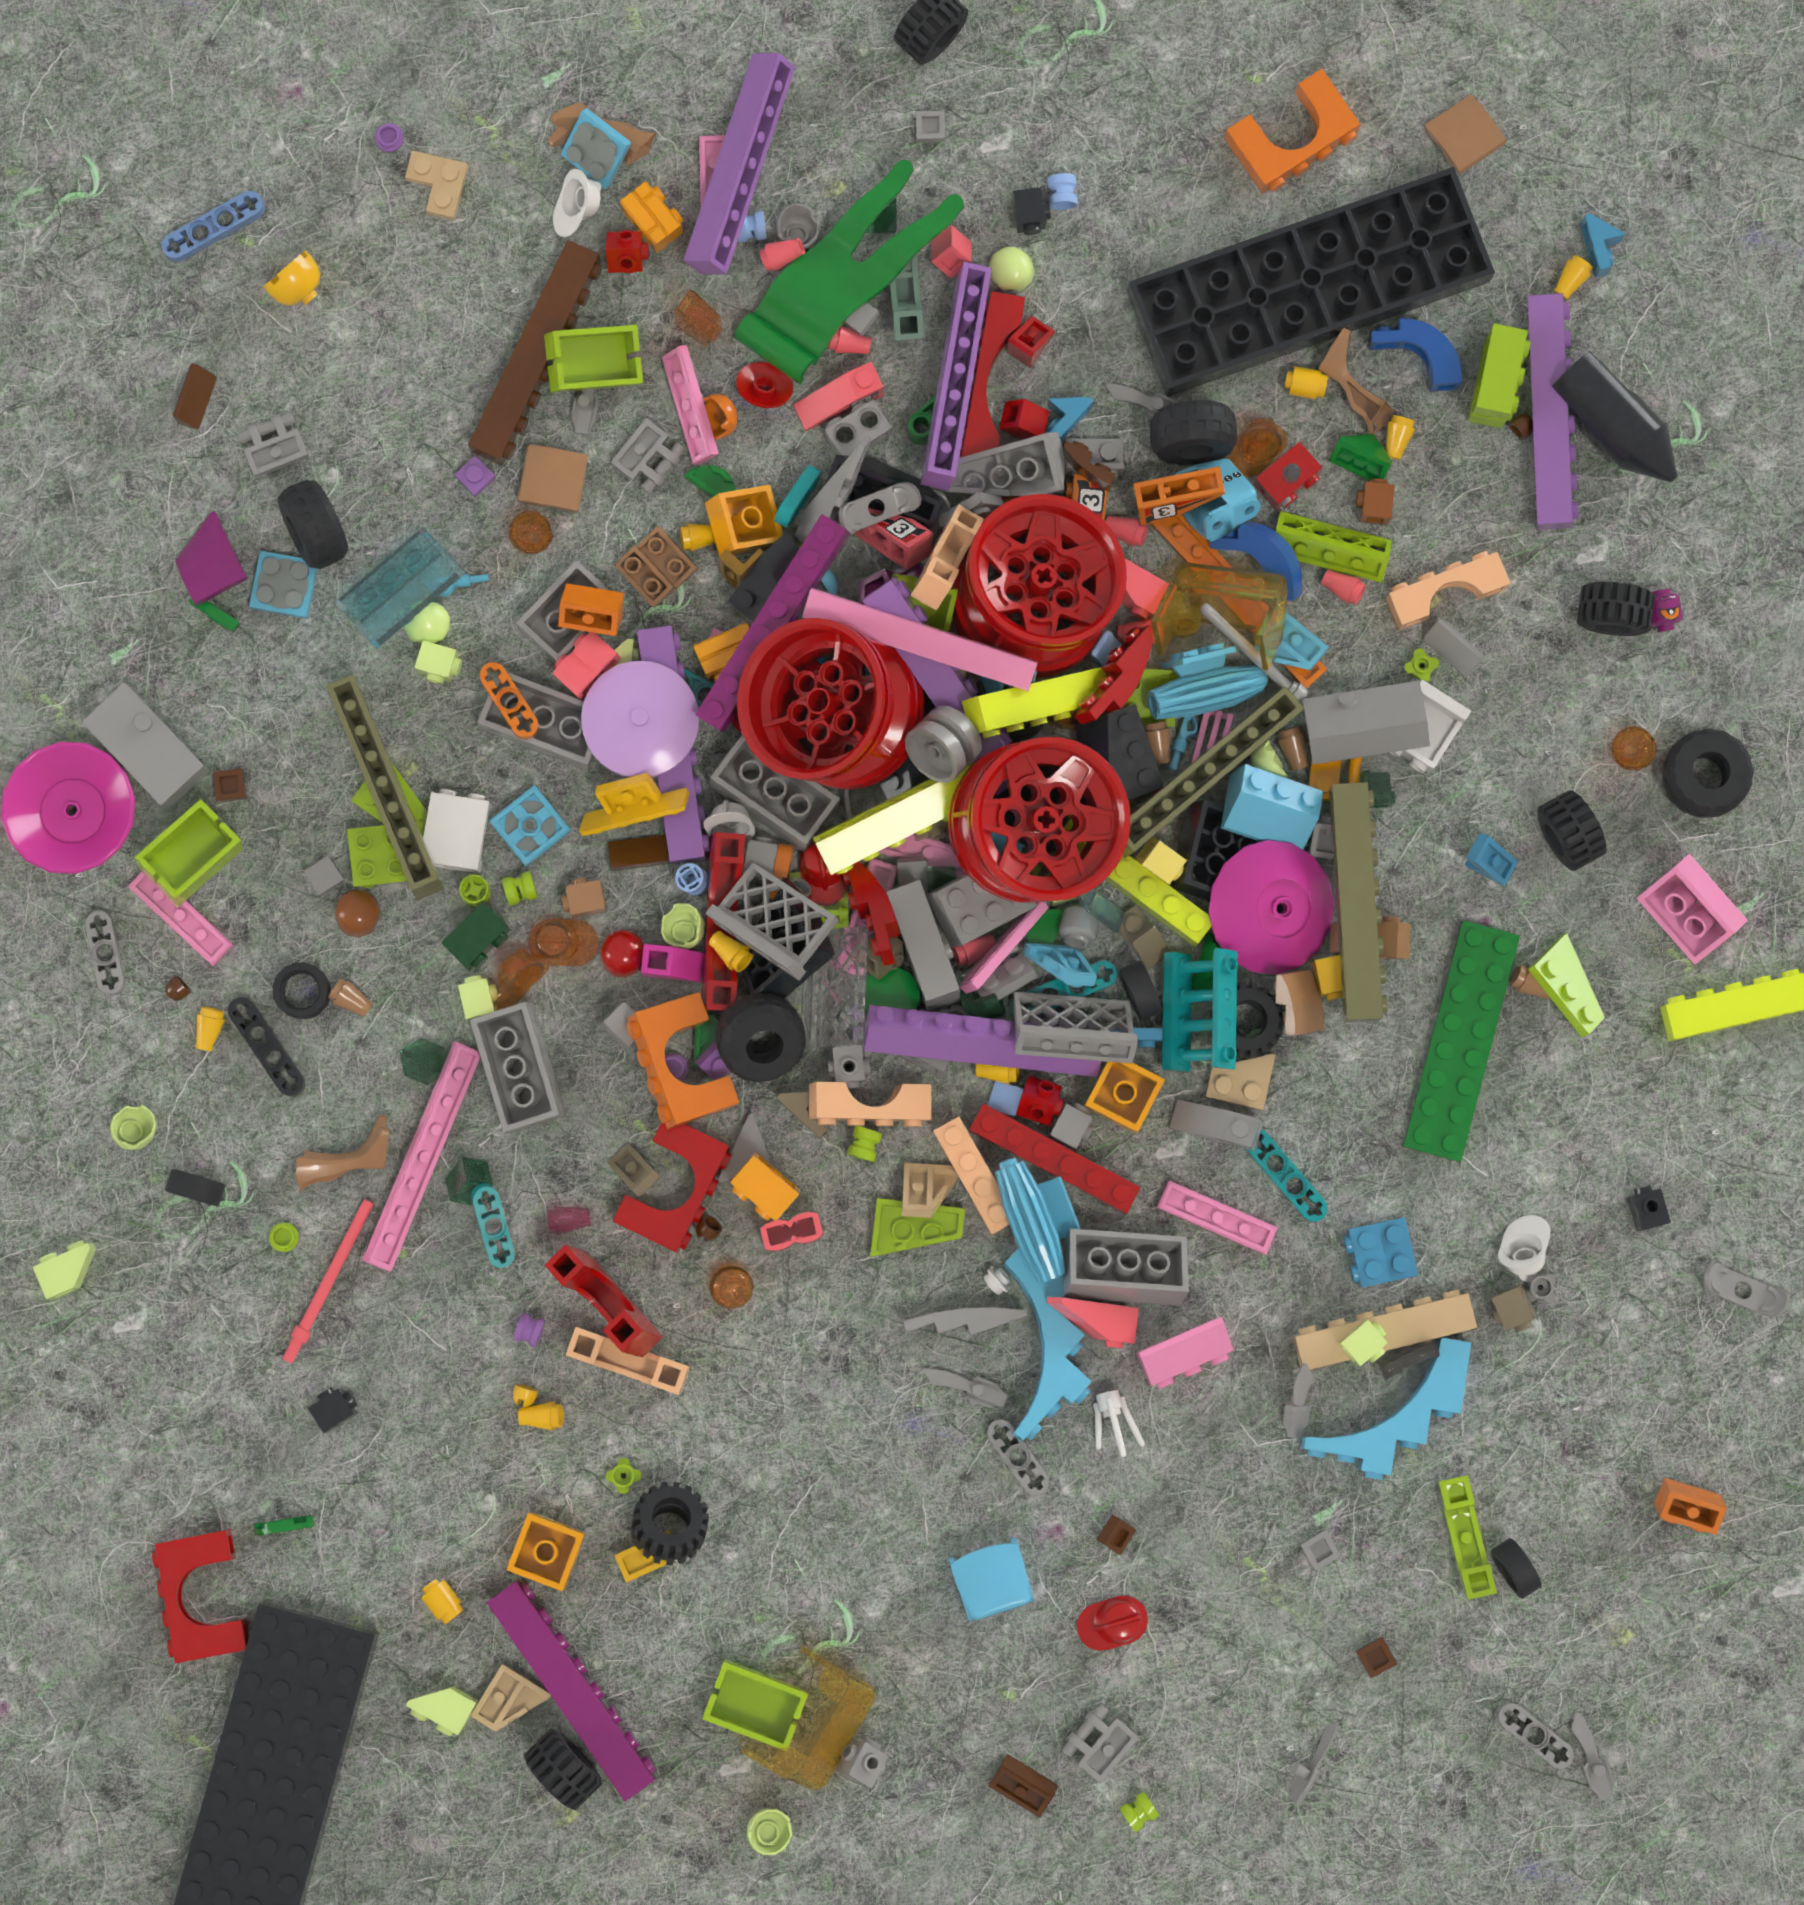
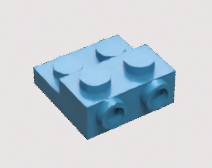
M1405 1217L1346 1230L1347 1236L1343 1237L1344 1247L1347 1254H1352L1354 1265L1350 1266V1273L1353 1283L1358 1282L1359 1288L1418 1276Z

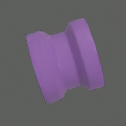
M523 1312L518 1321L513 1340L518 1342L522 1340L527 1341L530 1346L536 1348L542 1336L546 1320L541 1318L537 1320L532 1319L529 1314Z

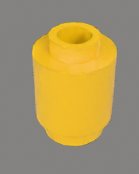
M1294 366L1293 372L1287 371L1284 388L1289 389V395L1314 400L1317 397L1324 398L1328 375L1321 374L1322 371Z
M434 1579L422 1589L425 1593L421 1597L422 1601L438 1621L441 1619L445 1625L464 1611L460 1605L462 1601L445 1579L440 1583L437 1579Z

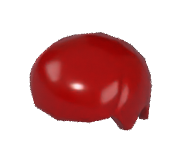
M623 929L609 934L601 948V961L605 970L615 977L623 978L637 973L642 965L644 948L642 938L633 931Z

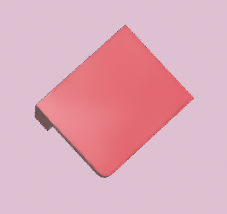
M952 225L931 242V262L949 278H953L958 274L964 261L972 262L971 241Z

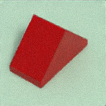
M1031 316L1008 340L1007 353L1031 368L1056 331Z

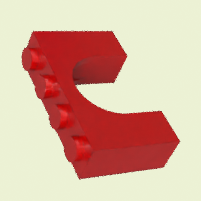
M661 1122L652 1142L685 1158L690 1163L695 1175L693 1193L682 1206L668 1211L654 1209L625 1195L613 1222L678 1254L680 1249H687L693 1234L689 1233L693 1222L699 1223L706 1210L702 1204L707 1195L713 1196L719 1184V1181L715 1178L720 1169L725 1171L732 1154L728 1153L730 1150L729 1145L686 1124L667 1130L665 1123Z
M565 1244L544 1265L563 1287L578 1292L600 1312L609 1323L602 1331L621 1352L643 1358L663 1338V1335L587 1251Z
M231 1529L155 1544L156 1550L152 1551V1560L154 1567L159 1568L161 1580H157V1590L159 1597L164 1598L166 1610H162L164 1627H169L171 1639L167 1640V1649L170 1658L174 1657L175 1664L246 1650L249 1639L246 1618L218 1624H204L188 1614L182 1601L183 1585L192 1571L203 1565L236 1559Z

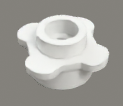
M991 1266L987 1270L988 1274L984 1276V1280L993 1292L1000 1295L1003 1291L1007 1293L1012 1288L1009 1283L1011 1279L1002 1268L999 1267L997 1269L995 1266Z

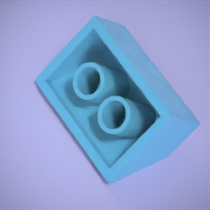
M1245 764L1229 775L1221 829L1260 842L1265 840L1288 842L1304 849L1320 816L1323 791Z

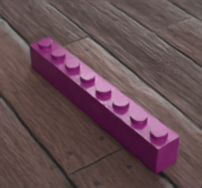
M820 515L695 714L719 731L726 732L738 713L737 695L739 683L751 654L770 633L789 622L796 621L806 605L810 589H816L851 534L847 529L825 515Z
M517 1580L486 1603L622 1799L626 1802L655 1781L657 1777L654 1772L657 1769L647 1755L643 1758L636 1749L640 1744L632 1732L629 1730L625 1733L619 1723L622 1721V1718L613 1706L609 1708L602 1700L605 1694L596 1681L590 1683L584 1674L588 1670L578 1656L573 1658L567 1650L570 1644L561 1631L556 1634L550 1623L553 1622L550 1614L544 1607L540 1609L533 1601L536 1595L527 1582L521 1584Z

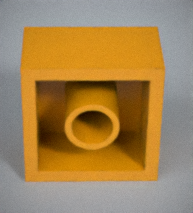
M770 485L718 493L705 502L719 556L726 549L734 556L754 553L759 548L765 551L783 535L781 525L774 522L777 508Z
M1107 1062L1084 1107L1116 1125L1137 1134L1165 1079L1134 1063Z
M756 1151L730 1182L733 1185V1193L743 1201L749 1198L756 1204L754 1210L767 1221L770 1218L777 1221L800 1193V1189Z
M529 1512L506 1570L554 1589L564 1591L568 1585L587 1533Z

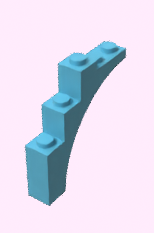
M1018 1248L1003 1264V1267L1018 1282L1031 1304L1038 1323L1042 1347L1041 1372L1036 1393L1026 1415L1012 1433L1014 1437L1022 1442L1026 1437L1031 1441L1042 1429L1038 1423L1046 1415L1051 1418L1062 1406L1058 1402L1060 1399L1068 1406L1074 1401L1080 1404L1091 1392L1087 1387L1092 1381L1066 1358L1067 1355L1073 1358L1083 1347L1084 1344L1080 1340L1085 1335L1065 1316L1047 1303V1296L1064 1298V1276L1061 1275L1049 1281L1038 1283Z
M1438 1338L1432 1362L1423 1381L1410 1399L1395 1413L1371 1428L1350 1435L1330 1438L1302 1437L1301 1448L1308 1449V1456L1325 1458L1326 1453L1338 1454V1461L1355 1463V1458H1360L1358 1470L1365 1471V1477L1383 1480V1474L1391 1475L1396 1440H1400V1447L1417 1449L1418 1444L1426 1445L1431 1409L1435 1410L1434 1416L1452 1419L1453 1413L1461 1414L1471 1342Z

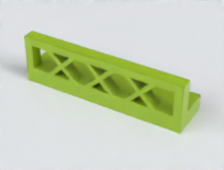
M1280 511L1275 531L1288 542L1295 552L1298 561L1382 583L1389 562L1392 540ZM1283 523L1295 525L1297 528L1284 526ZM1315 531L1324 533L1325 535H1318L1315 533ZM1342 539L1351 540L1353 543L1345 542ZM1370 546L1382 548L1384 552L1372 549Z

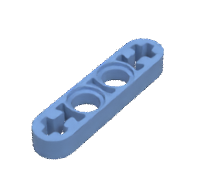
M254 191L243 192L168 234L162 241L161 248L163 253L172 262L184 261L257 220L265 211V205L261 196ZM248 200L255 203L256 209L254 211L246 208ZM236 206L238 207L239 211H241V214L243 216L241 219H239V216L234 209V207ZM221 214H232L234 217L232 224L229 226L219 225L218 218ZM196 228H207L209 231L207 238L201 241L194 239L193 232ZM186 234L190 242L193 244V246L189 247L185 238L183 237ZM173 242L180 245V252L177 254L173 250L170 251Z

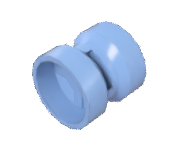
M1060 173L1048 177V188L1052 193L1049 197L1051 209L1068 210L1077 207V195L1073 193L1077 185L1075 175Z
M757 211L753 215L745 217L738 243L747 242L751 238H756L758 241L767 240L763 211Z
M686 863L677 870L675 881L681 890L692 896H700L707 891L708 872L696 864Z

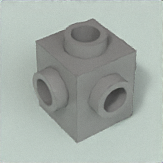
M862 1045L833 1047V1060L828 1061L829 1079L835 1078V1082H846L848 1089L860 1088L859 1083L865 1082V1075H870L869 1057L863 1058ZM850 1063L855 1069L852 1072H846L843 1068L844 1065Z
M865 1737L864 1741L852 1738L850 1743L844 1747L841 1754L842 1759L835 1771L858 1785L872 1789L877 1778L885 1770V1762L888 1755L879 1751L881 1745Z

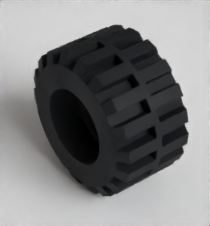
M917 0L898 24L894 40L918 64L928 63L939 56L957 37L966 22L968 9L958 0Z
M1593 582L1583 585L1580 592L1577 624L1589 631L1606 635L1637 636L1648 633L1651 630L1655 594L1646 588L1621 582Z
M1568 790L1537 808L1538 821L1546 841L1560 862L1571 871H1576L1607 853L1606 839L1596 816L1586 801L1573 790Z
M1240 983L1237 985V1006L1248 1004L1257 1008L1264 1021L1261 1032L1253 1038H1243L1236 1034V1057H1241V1059L1256 1058L1267 1053L1275 1046L1283 1033L1282 1012L1284 1009L1282 1005L1275 1004L1276 995L1270 994L1268 988L1258 987V984L1255 983L1250 985ZM1213 1006L1209 1013L1208 1019H1212L1213 1017Z
M662 1482L659 1489L655 1485L650 1487L648 1494L644 1492L640 1496V1500L636 1503L631 1527L632 1538L636 1539L635 1546L638 1550L643 1548V1556L647 1559L653 1556L654 1562L660 1564L661 1560H666V1565H673L674 1560H678V1563L681 1564L686 1561L687 1556L691 1559L696 1555L697 1549H701L706 1536L709 1522V1514H706L707 1505L705 1502L700 1503L702 1496L698 1492L694 1495L691 1493L692 1487L686 1485L685 1488L679 1487V1482H674L673 1486H668L667 1482ZM662 1513H674L685 1521L687 1528L678 1534H666L655 1526L653 1519Z
M550 1729L524 1754L526 1764L534 1776L552 1796L567 1808L576 1810L602 1785L600 1774L589 1759L571 1740L557 1730Z

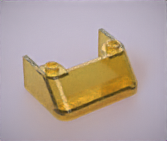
M1196 563L1181 565L1176 569L1151 620L1157 654L1164 655L1172 636L1189 637L1200 629L1202 623L1212 624L1200 611L1203 604H1209L1233 627L1254 630L1253 639L1254 643L1259 646L1262 669L1269 670L1283 639L1288 596L1285 577L1274 573Z
M803 1643L800 1652L825 1666L819 1679V1687L824 1695L834 1700L832 1706L804 1754L793 1747H783L771 1759L746 1743L741 1753L787 1780L810 1790H819L829 1781L841 1760L844 1747L854 1738L875 1701V1690L868 1681Z

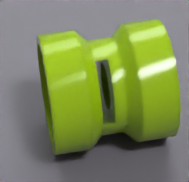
M531 871L523 872L520 877L516 878L511 876L502 878L504 891L510 907L518 905L521 900L527 899L532 901L538 899Z
M468 875L462 880L459 887L461 897L472 907H478L482 902L487 904L491 898V887L479 875Z
M855 1126L853 1136L856 1140L853 1141V1144L849 1145L847 1155L874 1163L877 1155L876 1147L874 1146L881 1142L883 1134L871 1129Z
M1144 1791L1136 1795L1132 1804L1125 1803L1119 1807V1810L1135 1833L1143 1829L1144 1822L1154 1821L1160 1817V1814Z

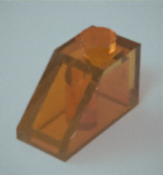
M690 289L674 311L677 329L706 347L710 340L715 342L723 330L721 327V316L695 291Z

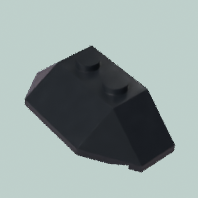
M835 456L826 483L849 456ZM864 457L848 502L898 483L910 482L917 487L921 494V505L916 510L899 515L912 518L922 526L930 529L933 528L944 500L929 486L921 485V479L870 457ZM874 499L869 503L868 508L883 511L884 505L880 499Z

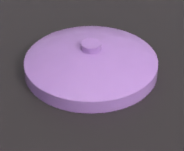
M651 661L626 662L612 667L603 673L589 689L582 707V731L591 753L610 771L624 777H632L649 772L650 776L654 778L676 768L691 752L699 731V717L695 715L698 711V705L689 685L672 669Z

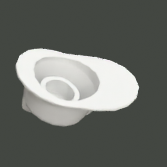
M579 169L570 170L566 175L553 214L555 232L565 238L571 236L578 229L583 219L594 215L600 206L601 184L598 181L587 179L586 175Z
M724 800L723 804L716 806L711 816L703 821L704 828L709 837L715 832L745 834L746 843L755 834V827L747 809L743 805L729 802V800Z
M1523 1216L1514 1220L1504 1233L1498 1252V1259L1512 1273L1519 1275L1522 1281H1526L1528 1275L1540 1271L1545 1264V1252L1550 1239V1226L1548 1222L1539 1216Z

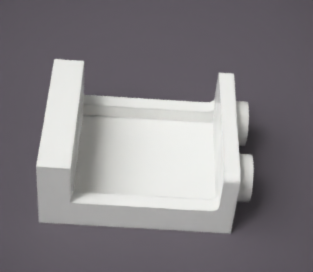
M1421 680L1420 686L1427 717L1430 746L1390 752V754L1395 757H1400V755L1411 761L1409 765L1420 773L1425 771L1431 773L1471 713V710L1426 681Z
M440 789L439 793L431 792L423 839L435 867L481 874V855L488 814L492 808V804L485 800L486 796L469 793L468 798L457 796L456 791Z

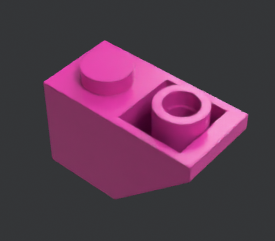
M644 944L641 974L643 977L702 983L704 953L677 947Z

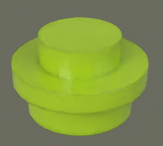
M278 1223L269 1233L271 1246L279 1252L293 1250L299 1241L297 1229L289 1223Z

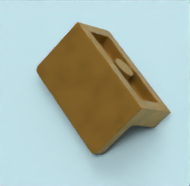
M759 548L743 564L726 549L719 556L721 576L737 589L764 552Z

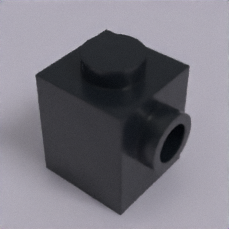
M1042 187L1013 191L1012 202L1017 233L1024 232L1025 235L1040 233L1041 230L1046 228V219H1051L1049 202H1044Z
M1651 1185L1634 1189L1635 1196L1627 1197L1637 1232L1671 1223L1661 1189L1652 1190Z
M333 1387L320 1393L317 1396L319 1401L308 1408L323 1434L331 1432L358 1414L355 1409L358 1403L349 1390L344 1392L343 1389L334 1391Z

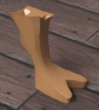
M579 102L552 114L550 121L558 127L549 137L548 144L552 147H557L566 143L581 111L588 107ZM598 116L632 142L624 157L627 164L626 167L649 154L651 144L657 133L637 130L627 122L611 121Z
M1343 328L1318 370L1341 385L1347 394L1351 409L1365 420L1369 434H1373L1386 425L1394 410L1388 405L1387 401L1365 390L1348 372L1347 355L1352 337H1350L1351 331ZM1372 423H1373L1375 426H1377V428H1376V430H1375L1374 432H1373V425H1372Z
M378 1115L367 1140L359 1150L349 1153L327 1154L311 1152L305 1149L304 1155L296 1158V1179L300 1188L299 1193L305 1187L315 1182H332L346 1172L355 1169H384L389 1137V1128H386L387 1116Z

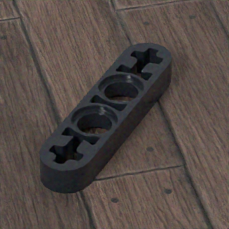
M244 997L233 999L228 1006V1015L274 1084L284 1095L289 1097L300 1095L305 1088L304 1076L255 1004ZM239 1004L244 1007L249 1006L246 1013L251 1020H254L256 1016L258 1018V1021L250 1023L245 1030L242 1026L248 1024L242 1016L236 1017L235 1015L238 1012L237 1006ZM256 1027H263L266 1030V1038L261 1043H254L251 1039V1032ZM272 1051H279L283 1056V1061L278 1067H270L267 1063L268 1054ZM290 1065L291 1069L286 1070L291 1078H298V1081L295 1083L297 1088L295 1090L291 1088L285 1089L284 1086L287 1084V1080L282 1074L277 1078L275 1073L283 1071Z

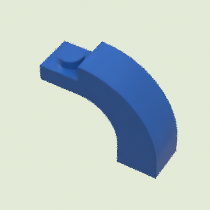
M1399 318L1396 330H1392V327L1384 326L1371 331L1368 338L1369 350L1406 349L1414 352L1424 361L1428 370L1430 392L1459 390L1463 381L1458 354L1452 343L1438 329L1419 320Z
M1247 521L1238 528V532L1235 529L1228 535L1215 541H1210V549L1246 552L1260 563L1265 574L1266 599L1294 601L1302 594V573L1297 556L1288 542L1271 528Z

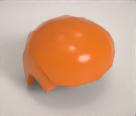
M712 394L704 398V401H707L704 405L714 439H722L732 434L738 423V412L733 401L724 394Z

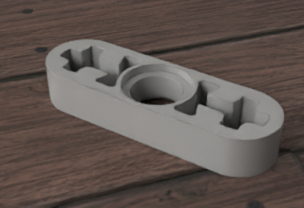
M95 911L86 918L85 927L98 988L103 993L115 996L120 994L126 987V977L114 920L110 915L103 911ZM100 917L101 920L107 922V925L102 928L105 937L111 936V940L102 939L95 943V938L101 939L99 930L93 928V925L97 923V918ZM104 945H110L114 951L113 957L109 961H101L98 957L99 949ZM116 964L117 968H111V973L113 977L119 979V982H116L114 989H111L108 985H104V981L109 980L107 970L101 971V967H111Z
M998 1419L993 1421L987 1429V1436L992 1445L1029 1494H1043L1049 1486L1047 1473L1023 1441L1020 1442L1018 1440V1443L1011 1445L1003 1453L1000 1447L1005 1446V1443L1000 1438L996 1440L993 1438L992 1435L995 1434L994 1427L996 1425H999L1001 1428L1007 1426L1009 1431L1006 1432V1436L1010 1442L1014 1438L1012 1433L1015 1429L1006 1420ZM1016 1448L1023 1449L1027 1454V1460L1021 1466L1013 1465L1009 1459L1011 1451ZM1032 1461L1036 1465L1035 1468L1031 1469L1035 1476L1042 1475L1044 1478L1041 1481L1043 1487L1039 1490L1036 1487L1031 1489L1028 1487L1027 1484L1031 1480L1026 1473L1023 1477H1020L1018 1471L1026 1469Z
M1507 1702L1499 1707L1497 1710L1498 1723L1551 1766L1564 1769L1573 1762L1574 1752L1572 1747L1521 1706L1513 1702ZM1516 1709L1515 1716L1524 1723L1527 1717L1530 1719L1522 1727L1520 1735L1516 1731L1521 1727L1512 1721L1508 1724L1505 1723L1507 1720L1506 1715H1504L1506 1710L1512 1712ZM1532 1727H1539L1543 1731V1739L1538 1744H1531L1527 1739V1732ZM1551 1736L1554 1738L1550 1742L1552 1746L1559 1750L1562 1747L1565 1748L1563 1754L1566 1758L1564 1761L1558 1759L1554 1762L1555 1755L1547 1748H1545L1544 1753L1540 1751L1548 1744Z

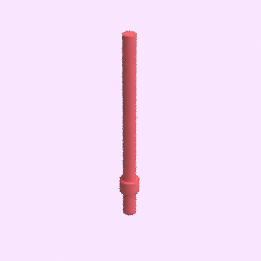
M365 1199L361 1203L299 1326L295 1325L290 1335L293 1338L282 1357L283 1360L293 1364L302 1344L307 1343L311 1335L309 1331L374 1206L373 1203Z

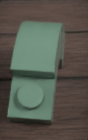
M916 255L890 283L895 341L924 338Z

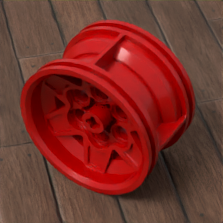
M1031 494L1012 499L995 509L984 520L958 567L959 572L952 585L958 589L952 617L960 636L1038 661L1035 670L1037 671L1036 678H1045L1063 673L1086 657L1121 605L1126 590L1127 568L1119 541L1100 516L1072 499L1052 494ZM1026 539L1025 544H1021L1018 542V540ZM1033 556H1040L1045 563L1037 562ZM991 563L998 571V579L988 584V566ZM1008 566L1015 567L1019 574L1012 573ZM1058 573L1066 574L1069 580H1063L1059 577ZM1086 581L1088 583L1089 591L1082 586V584ZM1006 594L1015 595L1018 601L1010 600ZM1056 600L1064 601L1068 607H1061ZM1031 610L1038 611L1042 618L1033 616ZM1017 612L1021 614L1020 620L1023 627L1013 622L1005 614L1013 615ZM1069 619L1076 622L1068 628L1056 631L1058 621Z
M805 618L779 627L764 638L753 651L740 679L737 710L739 724L748 746L755 756L773 771L787 777L814 781L833 788L859 789L884 780L906 761L908 753L905 749V738L907 733L916 724L923 721L924 693L922 686L895 647L868 639L854 628L836 621L823 618ZM834 653L833 659L825 662L823 665L816 661L824 655ZM866 667L871 673L869 676H865ZM840 670V677L835 681V674ZM814 679V687H813V689L810 691V689H809V688H810V684H811L812 680ZM859 688V697L857 700H854L855 691ZM794 689L800 695L799 700H795L790 704ZM806 709H808V716H807V718L804 720V719H803L804 711H805ZM853 718V725L848 730V722ZM827 728V735L823 740L822 732ZM807 738L813 744L812 754L801 745L799 740ZM850 745L854 747L851 751L847 752Z
M1041 737L1001 746L976 760L963 774L954 790L949 806L948 830L955 857L964 872L974 883L991 895L1004 900L1019 903H1035L1075 898L1101 884L1113 872L1123 856L1130 833L1131 815L1123 783L1105 758L1090 747L1071 739ZM1038 765L1054 768L1056 771L1049 778H1045ZM1007 779L1009 797L993 799L999 786ZM1023 786H1027L1031 790V798L1028 802L1024 801L1020 794ZM1053 788L1057 789L1060 793V800L1057 804L1050 800V792ZM1082 795H1084L1087 805L1080 803ZM1008 810L1015 816V822L1012 826H1008L1004 821V815ZM1066 815L1073 822L1070 831H1066L1062 826V820ZM990 832L1006 837V843L1001 854L994 845ZM1021 837L1028 844L1027 851L1024 854L1020 853L1017 849V841ZM1049 840L1056 844L1057 849L1053 856H1050L1046 851V844ZM1086 842L1082 852L1079 855L1077 843ZM1038 862H1041L1051 875L1039 877L1029 875V873Z

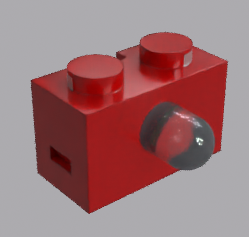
M1298 442L1256 477L1253 486L1275 511L1282 505L1286 509L1298 499L1296 493L1300 489L1305 487L1309 490L1320 480L1318 475L1323 467L1302 443Z

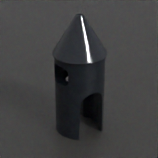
M1591 351L1576 361L1552 385L1554 390L1588 427L1591 437L1618 465L1617 468L1667 482H1672L1678 477L1667 422L1664 423L1638 394L1627 389Z

